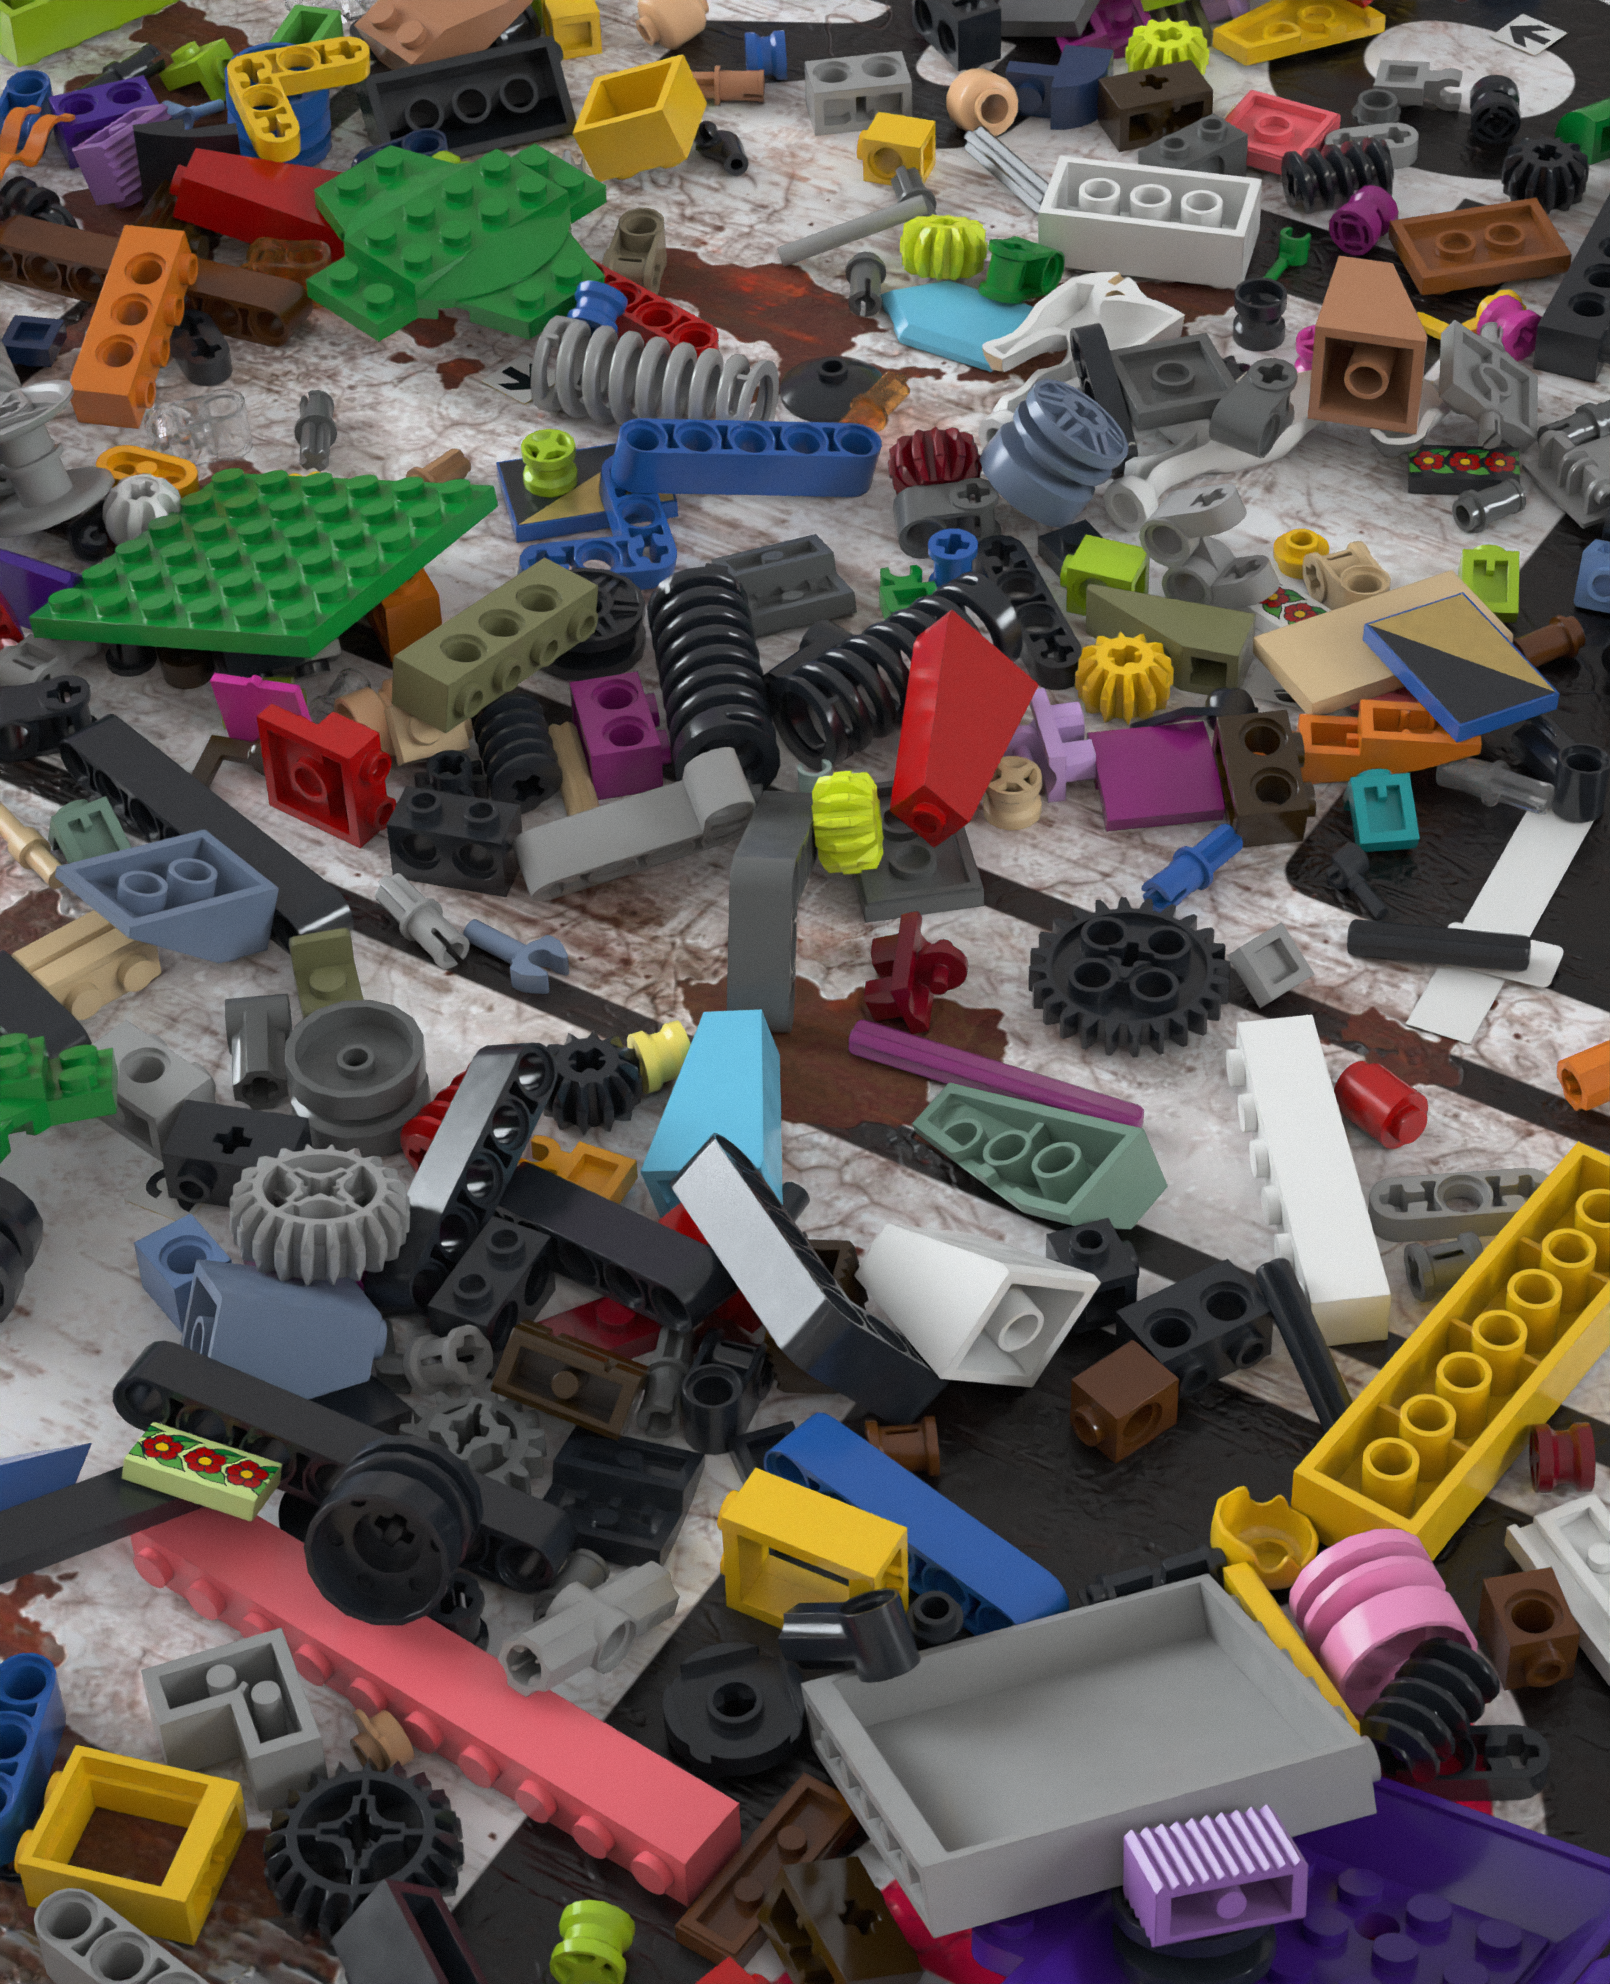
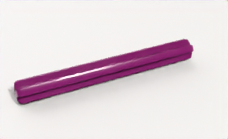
M865 1019L857 1021L849 1035V1051L854 1056L946 1085L954 1083L1142 1128L1144 1123V1109L1138 1104Z

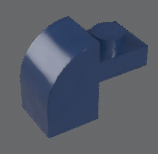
M1065 45L1058 66L1009 61L1006 69V79L1015 88L1018 97L1017 115L1050 118V130L1075 129L1097 121L1098 79L1113 76L1114 49Z

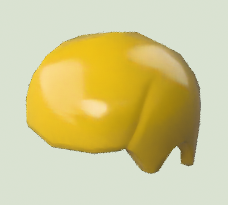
M1241 1486L1220 1497L1217 1500L1210 1531L1211 1549L1215 1547L1222 1549L1227 1566L1246 1561L1249 1566L1253 1567L1268 1590H1281L1293 1586L1301 1571L1316 1558L1320 1539L1310 1519L1289 1507L1282 1495H1277L1268 1502H1255L1249 1496L1247 1487Z

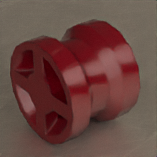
M1573 1423L1568 1430H1553L1548 1424L1531 1425L1529 1465L1535 1493H1550L1556 1486L1570 1485L1577 1492H1592L1595 1484L1596 1460L1594 1437L1590 1423Z

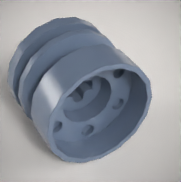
M1046 378L1034 384L1028 392L1026 400L1020 402L1016 407L1013 415L1014 421L1005 423L1000 427L982 450L979 460L983 473L991 485L1010 505L1027 517L1046 526L1063 528L1066 525L1072 524L1092 500L1095 491L1094 486L1105 483L1110 478L1112 469L1118 467L1127 457L1129 446L1124 432L1114 418L1096 401L1079 389L1062 381Z

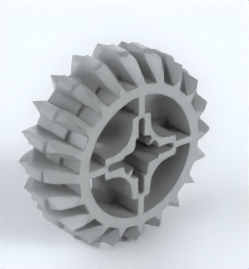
M306 1144L303 1151L297 1152L283 1148L280 1149L278 1158L259 1157L256 1167L242 1170L241 1181L233 1185V1195L230 1198V1232L233 1233V1244L240 1247L241 1258L246 1261L255 1262L258 1272L268 1273L277 1271L280 1281L296 1277L303 1279L306 1286L313 1280H327L334 1286L336 1280L343 1277L360 1281L364 1270L380 1272L383 1270L385 1261L398 1258L400 1246L406 1244V1234L410 1230V1198L406 1192V1184L399 1181L397 1169L383 1167L381 1157L371 1156L362 1158L359 1148H354L347 1152L336 1150L334 1144H331L327 1149H313L310 1145Z

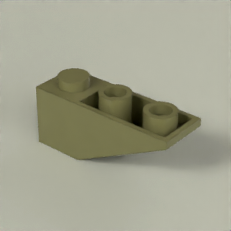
M1088 585L1086 596V633L1095 639L1098 636L1114 639L1117 638L1121 631L1125 637L1134 638L1144 634L1147 643H1163L1164 654L1171 658V666L1174 669L1173 686L1181 691L1209 695L1220 687L1242 688L1253 660L1256 614L1100 585Z

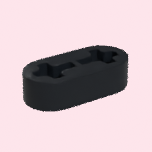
M184 310L181 324L174 326L170 337V353L191 383L199 386H212L226 381L233 372L230 348L227 341L207 313L200 310Z

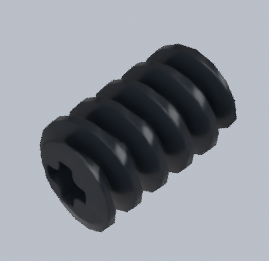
M1374 137L1364 138L1360 145L1354 140L1345 141L1340 148L1335 144H1328L1322 148L1321 153L1315 147L1305 148L1302 155L1296 151H1288L1282 157V184L1286 202L1290 208H1294L1295 202L1300 200L1305 213H1313L1315 198L1320 197L1325 210H1332L1335 194L1340 195L1345 205L1351 196L1354 195V191L1371 185L1384 189L1392 196L1394 168L1389 147L1384 139L1378 141Z
M503 694L471 718L474 739L478 745L483 770L487 775L492 800L520 805L521 814H525L536 809L542 802L551 798L559 790L563 782L562 769L558 764V756L553 748V740L549 734L548 724L544 719L543 708L536 699L526 694Z
M1442 1637L1421 1641L1410 1654L1409 1660L1395 1673L1394 1679L1380 1692L1379 1699L1372 1703L1364 1713V1718L1359 1721L1360 1736H1368L1376 1749L1381 1767V1776L1413 1787L1414 1781L1418 1783L1431 1782L1440 1772V1762H1446L1455 1752V1743L1461 1742L1469 1734L1470 1723H1475L1484 1714L1485 1704L1491 1703L1500 1693L1499 1679L1494 1669L1485 1659L1465 1645Z

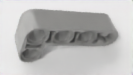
M723 747L700 754L689 761L684 768L683 780L536 826L519 834L513 839L511 845L532 900L547 901L734 841L743 836L756 809V803L735 749Z

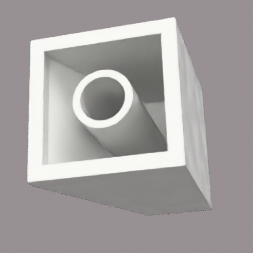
M887 1223L881 1234L873 1241L869 1253L854 1275L940 1379L1031 1388L1101 1284L1094 1274L980 1235Z

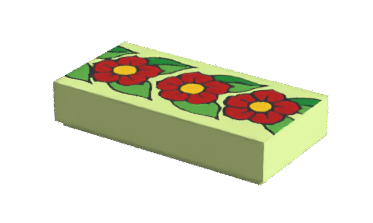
M153 1422L124 1458L122 1479L252 1522L280 1484L282 1464Z

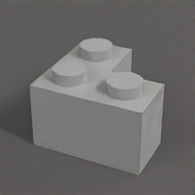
M282 1627L141 1670L152 1725L167 1766L194 1771L241 1756L260 1812L284 1805L289 1789L309 1792L308 1782L312 1772L326 1780L328 1779L322 1738Z

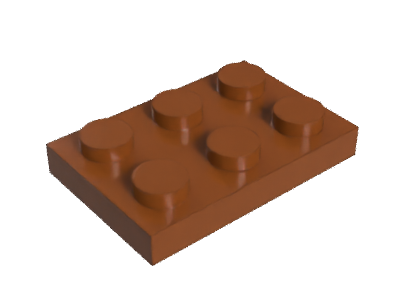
M1537 198L1397 219L1389 222L1388 238L1421 296L1429 294L1442 295L1454 290L1479 286L1492 287L1499 283L1529 278L1541 279L1553 274L1566 273L1571 265V252Z

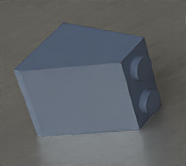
M196 1259L180 1345L308 1400L369 1381L373 1359L380 1360L385 1350L387 1326L385 1320L381 1319L382 1315L354 1280L348 1277L338 1278L334 1286L327 1280H313L306 1286L303 1279L296 1277L280 1281L277 1271L261 1273L257 1271L256 1266Z

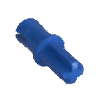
M1221 824L1193 848L1188 846L1179 848L1174 853L1173 861L1168 866L1144 882L1141 890L1145 891L1142 895L1143 899H1152L1153 911L1162 912L1171 904L1178 906L1182 900L1197 889L1204 890L1208 888L1213 882V872L1242 849V837L1235 834L1233 826Z

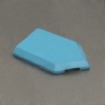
M949 280L892 290L881 294L882 307L885 313L890 315L899 343L988 372H993L985 359L982 345L987 341L999 339L1013 333L1026 320L1034 308L1023 303L998 302L982 296L978 293V289Z

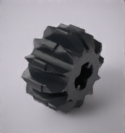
M1542 134L1537 140L1527 137L1522 138L1520 145L1509 147L1508 154L1505 157L1501 177L1503 193L1510 197V201L1537 198L1547 215L1553 209L1563 212L1569 211L1571 204L1582 201L1583 193L1586 191L1589 175L1588 156L1580 152L1579 144H1565L1563 137L1547 139Z
M595 1029L588 1038L578 1039L568 1033L564 1045H547L555 1058L557 1080L543 1110V1114L546 1117L554 1118L559 1130L577 1125L583 1136H585L591 1127L599 1126L610 1133L614 1120L631 1121L634 1106L641 1103V1095L643 1094L642 1075H640V1063L636 1057L635 1049L624 1047L619 1035L601 1040Z

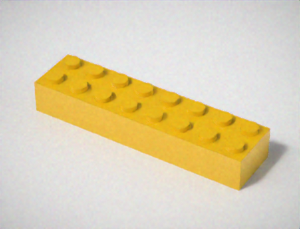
M1578 1141L1294 1470L1291 1508L1310 1519L1321 1543L1331 1547L1347 1537L1374 1529H1401L1417 1536L1433 1561L1529 1444L1531 1425L1545 1424L1610 1345V1156Z

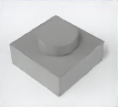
M1282 922L1227 955L1259 1008L1314 975V972Z

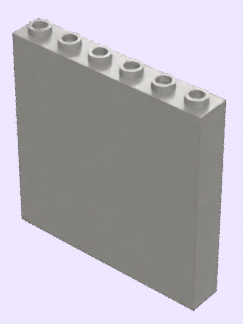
M1209 1573L919 1651L920 1663L907 1673L890 1680L875 1683L861 1682L858 1679L856 1670L852 1669L801 1683L813 1750L933 1938L1123 1885L1124 1836L1131 1829L1140 1834L1146 1826L1151 1829L1163 1824L1170 1828L1176 1821L1185 1825L1191 1818L1200 1822L1206 1815L1214 1820L1221 1812L1228 1814L1233 1813L1237 1809L1245 1814L1251 1806L1260 1811L1265 1804H1268L1275 1810L1289 1835L1294 1837L1377 1813L1373 1783L1380 1781L1381 1767L1376 1749L1368 1736L1361 1737L1349 1725L1340 1706L1333 1707L1321 1695L1316 1681L1311 1676L1305 1677L1294 1666L1289 1652L1285 1648L1279 1649L1268 1638L1263 1624L1260 1621L1253 1622L1243 1611L1237 1596L1234 1594L1228 1595Z

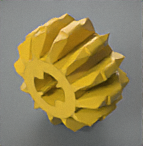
M1120 631L1117 638L1110 639L1105 636H1098L1095 645L1082 648L1078 670L1075 671V689L1078 690V698L1084 702L1086 713H1101L1104 723L1114 718H1119L1129 725L1132 718H1151L1154 710L1166 709L1167 700L1170 698V687L1173 685L1174 669L1171 666V658L1164 654L1163 643H1147L1144 634L1134 638L1125 637Z

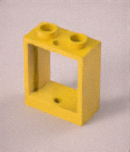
M758 1468L753 1470L740 1491L732 1490L724 1499L719 1510L717 1527L722 1531L723 1538L720 1573L725 1575L727 1607L782 1629L784 1613L798 1603L845 1602L868 1591L893 1588L899 1591L907 1615L909 1609L907 1527ZM769 1548L849 1579V1587L769 1555Z
M75 1745L63 1772L56 1771L49 1780L44 1797V1810L34 1830H26L17 1846L14 1866L16 1873L21 1876L28 1906L38 1908L46 1897L59 1890L67 1888L83 1889L95 1895L144 1934L194 1946L248 1828L241 1784L237 1781ZM95 1807L188 1828L161 1887L68 1865Z

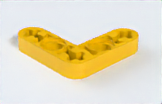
M351 36L337 37L243 54L229 62L227 65L229 93L256 154L261 159L281 163L290 161L299 155L301 151L300 127L287 96L355 84L366 79L370 73V51L365 41ZM294 67L310 68L305 71L288 70ZM250 79H252L254 83L258 84L251 86ZM258 106H271V107H275V108L270 109V110H257V109H253V108L258 107ZM277 130L278 137L276 138L275 135L270 132Z

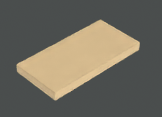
M1450 570L1253 637V654L1306 714L1325 715L1360 703V699L1368 700L1405 687L1362 640L1364 624L1463 592L1511 643L1513 642V633L1455 572Z

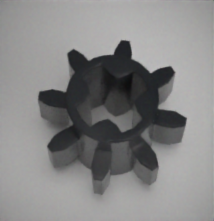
M445 750L438 752L428 758V772L414 774L415 787L489 799L487 776L483 775L482 762L480 760L471 762L470 757L461 751Z

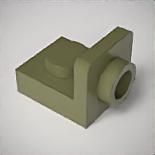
M348 928L294 936L289 939L294 982L303 1019L317 1009L341 1001L364 1000L354 961L352 939Z

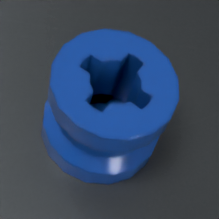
M784 30L773 31L770 36L759 37L755 32L745 33L746 71L764 70V76H773L776 80H787Z
M588 280L580 282L574 294L577 302L576 307L568 312L567 317L586 321L591 328V335L602 325L611 326L618 333V326L615 322L617 317L625 313L628 304L625 295L605 283Z

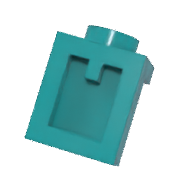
M1371 769L1361 772L1356 777H1350L1342 800L1344 810L1351 811L1355 844L1360 846L1364 852L1416 848L1420 836L1410 773L1391 774V771L1387 769Z

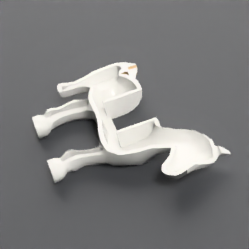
M1120 272L1085 274L1073 277L1058 286L1036 303L1026 320L1013 333L999 339L987 341L982 345L985 359L990 368L1002 372L1011 370L1032 357L1049 351L1067 349V355L1061 364L1038 369L1017 391L1004 395L999 399L993 409V413L982 420L978 435L981 447L985 448L1003 424L1014 421L1013 415L1016 407L1020 402L1026 400L1028 392L1037 381L1046 378L1062 381L1082 391L1070 347V330L1072 328L1100 323L1105 332L1109 349L1114 350L1179 338L1182 333L1185 314L1159 301L1147 298L1129 276L1124 279ZM1311 370L1297 373V384L1290 396V402L1294 406L1295 411L1294 420L1275 441L1273 448L1264 458L1255 457L1211 440L1209 437L1211 418L1209 420L1202 419L1159 427L1157 429L1176 446L1153 455L1133 457L1125 462L1124 477L1118 478L1109 484L1103 496L1108 515L1118 527L1130 533L1138 532L1158 508L1157 499L1171 486L1209 472L1230 473L1282 459L1297 446L1310 430L1325 422L1307 419ZM1246 373L1236 379L1235 382L1238 383ZM1423 377L1419 423L1416 434L1369 428L1371 443L1384 457L1395 458L1416 451L1423 445L1429 431L1451 411L1439 397V378L1430 381Z

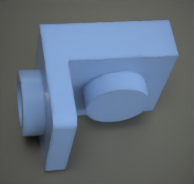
M1595 539L1583 550L1574 596L1575 606L1610 613V542Z

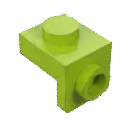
M224 38L200 47L196 41H193L171 54L174 62L162 71L159 76L168 91L200 81L212 101L221 99L224 102L226 100L225 68L234 54Z

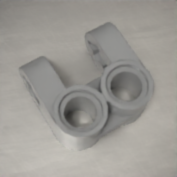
M1231 483L1172 491L1141 527L1139 539L1146 554L1156 563L1168 567L1167 572L1162 578V588L1167 598L1233 609L1255 605L1269 598L1278 590L1280 583L1267 556L1254 555L1235 558L1229 547L1220 540L1210 537L1230 530L1238 525L1247 514L1235 485Z

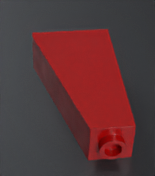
M198 148L195 149L187 167L180 164L177 166L169 194L177 196L173 213L174 218L321 269H325L345 257L344 241H341L317 209L314 189L343 172Z
M953 610L949 611L921 633L913 645L889 810L933 848L970 823L1039 686L1036 681Z

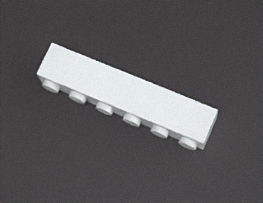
M1313 1015L1237 1022L1236 1049H1228L1226 1051L1227 1075L1231 1087H1241L1242 1094L1238 1095L1240 1127L1242 1132L1253 1133L1254 1140H1250L1249 1145L1252 1173L1255 1179H1265L1266 1186L1262 1187L1261 1192L1265 1223L1267 1226L1277 1225L1279 1233L1274 1235L1275 1259L1286 1258L1289 1260L1327 1346L1388 1340L1391 1292Z

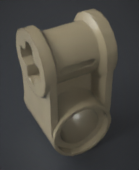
M635 208L625 212L619 218L611 244L604 253L602 265L657 295L660 289L661 277L667 266L664 217L654 209Z

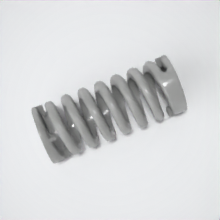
M558 315L550 319L544 327L538 340L531 369V395L534 405L539 410L557 412L563 409L571 417L584 418L589 415L596 422L604 424L616 421L622 426L624 422L638 418L683 419L682 415L687 405L688 419L710 420L715 409V420L748 421L749 419V421H774L778 403L779 375L773 361L762 359L750 370V364L745 355L733 354L724 365L721 352L714 348L705 349L697 360L696 350L691 343L681 342L671 353L670 345L663 337L651 338L644 347V340L639 332L627 331L618 341L617 333L611 326L602 325L591 335V328L586 321ZM560 334H562V340H561V342H560V338H559V335H560ZM556 347L559 348L555 372L556 385L553 390H550L547 381V365L551 348ZM760 382L757 401L749 419L751 401L755 389ZM608 392L609 402L605 405L603 399ZM635 395L636 407L631 411L629 405ZM660 401H662V413L657 416L656 409Z

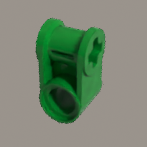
M1017 236L1006 239L989 240L988 250L992 255L986 281L979 284L978 293L986 298L1011 304H1020L1027 299L1047 296L1057 288L1061 281L1065 266L1064 254L1061 251Z

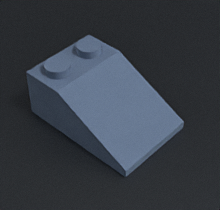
M205 829L56 867L55 878L130 939L216 963L236 961L241 957L268 950L279 888Z

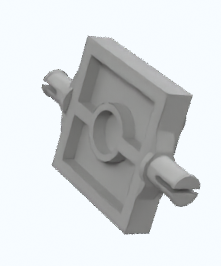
M1454 320L1441 333L1439 397L1453 412L1460 415L1465 414L1477 422L1479 426L1477 440L1480 446L1484 443L1483 448L1492 449L1499 446L1500 443L1507 442L1524 453L1537 440L1538 376L1519 364L1505 351L1502 344L1503 328L1501 325L1497 328L1498 323L1488 322L1481 327L1480 335H1477Z

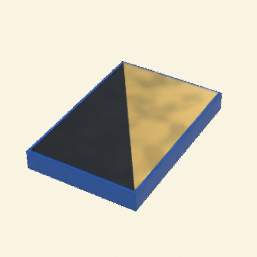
M616 443L576 449L575 459L572 462L575 463L578 470L577 485L570 492L556 497H540L526 489L523 481V471L526 464L522 458L496 462L497 478L516 542L520 543L610 528L599 495V480L601 467L606 459L614 455ZM658 494L666 518L678 517V502L675 494ZM629 515L624 518L629 524L650 521L641 515Z
M1463 592L1364 624L1362 640L1456 743L1557 709L1559 692Z

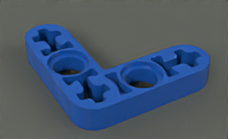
M614 455L609 457L601 467L599 495L613 536L531 545L524 549L519 557L517 575L544 557L568 570L569 565L572 566L571 569L586 568L583 565L586 561L600 560L611 567L609 571L627 577L640 590L655 589L659 583L674 574L677 561V548L659 495L656 493L634 492L625 495L626 490L616 485L610 476ZM629 515H641L649 519L651 524L644 527H636L627 523L624 518ZM650 546L649 554L653 563H651L648 557L643 556L645 547Z

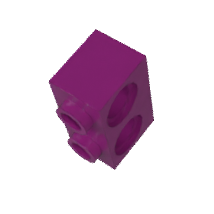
M638 671L569 682L572 722L578 730L597 799L603 800L639 794L662 787V765L671 764L669 739L665 729L656 731V727H660L657 700L654 693H644Z

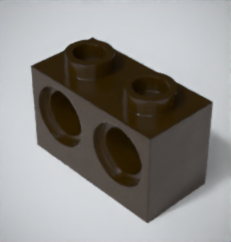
M1287 710L1217 717L1212 750L1224 799L1227 824L1233 826L1235 834L1242 837V848L1303 841L1307 818L1315 817L1316 797L1312 782H1303L1300 768L1304 767L1305 764L1304 742L1300 732L1292 733ZM1254 752H1260V753H1264V754H1266V755H1264V756H1263V755H1257V754H1254ZM1270 801L1277 803L1279 805H1269L1264 802Z

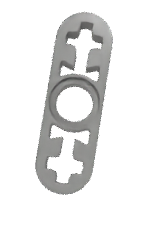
M1512 1168L1386 1178L1377 1182L1372 1187L1369 1194L1368 1214L1374 1234L1391 1242L1458 1238L1460 1233L1473 1231L1477 1237L1498 1235L1524 1205L1525 1199L1523 1197L1530 1198L1549 1175L1534 1168ZM1463 1197L1476 1202L1479 1208L1472 1212H1458L1449 1208L1446 1202L1452 1198ZM1493 1198L1497 1199V1207L1492 1206ZM1428 1203H1433L1432 1211H1427ZM1394 1207H1400L1402 1213L1395 1212Z

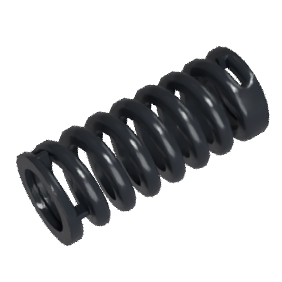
M708 567L684 569L670 575L659 583L652 592L647 605L649 629L655 651L656 668L662 690L663 707L666 712V723L669 730L670 746L673 751L676 778L678 781L683 780L684 768L693 758L710 750L730 747L735 749L743 773L746 776L745 778L750 779L751 784L762 783L764 791L774 781L781 765L780 750L776 743V731L772 724V712L768 704V692L764 684L763 668L760 665V653L756 645L755 629L752 626V614L749 608L748 595L743 585L733 575L720 569Z
M974 571L962 573L957 578L939 586L932 592V595L922 596L910 604L908 608L893 612L885 621L873 623L862 634L848 637L838 648L823 651L815 658V661L802 663L791 673L789 671L777 677L771 683L768 692L769 706L772 712V720L787 748L808 768L820 772L822 771V759L829 760L833 768L853 756L854 752H861L871 744L872 737L885 738L894 731L896 724L902 725L910 671L903 662L901 651L908 656L911 662L913 645L917 637L951 610L955 611L980 633L976 624L966 613L965 606L973 611L989 631L993 645L1012 662H1015L1019 659L1022 651L1023 636L1018 617L1006 595L992 580L983 574ZM878 664L885 670L893 687L898 692L900 703L892 697L884 680L881 678ZM854 678L864 687L874 705L876 716L867 708L857 690ZM838 701L842 703L849 715L852 729L839 715L835 707ZM807 702L821 722L826 742L820 737L811 721Z

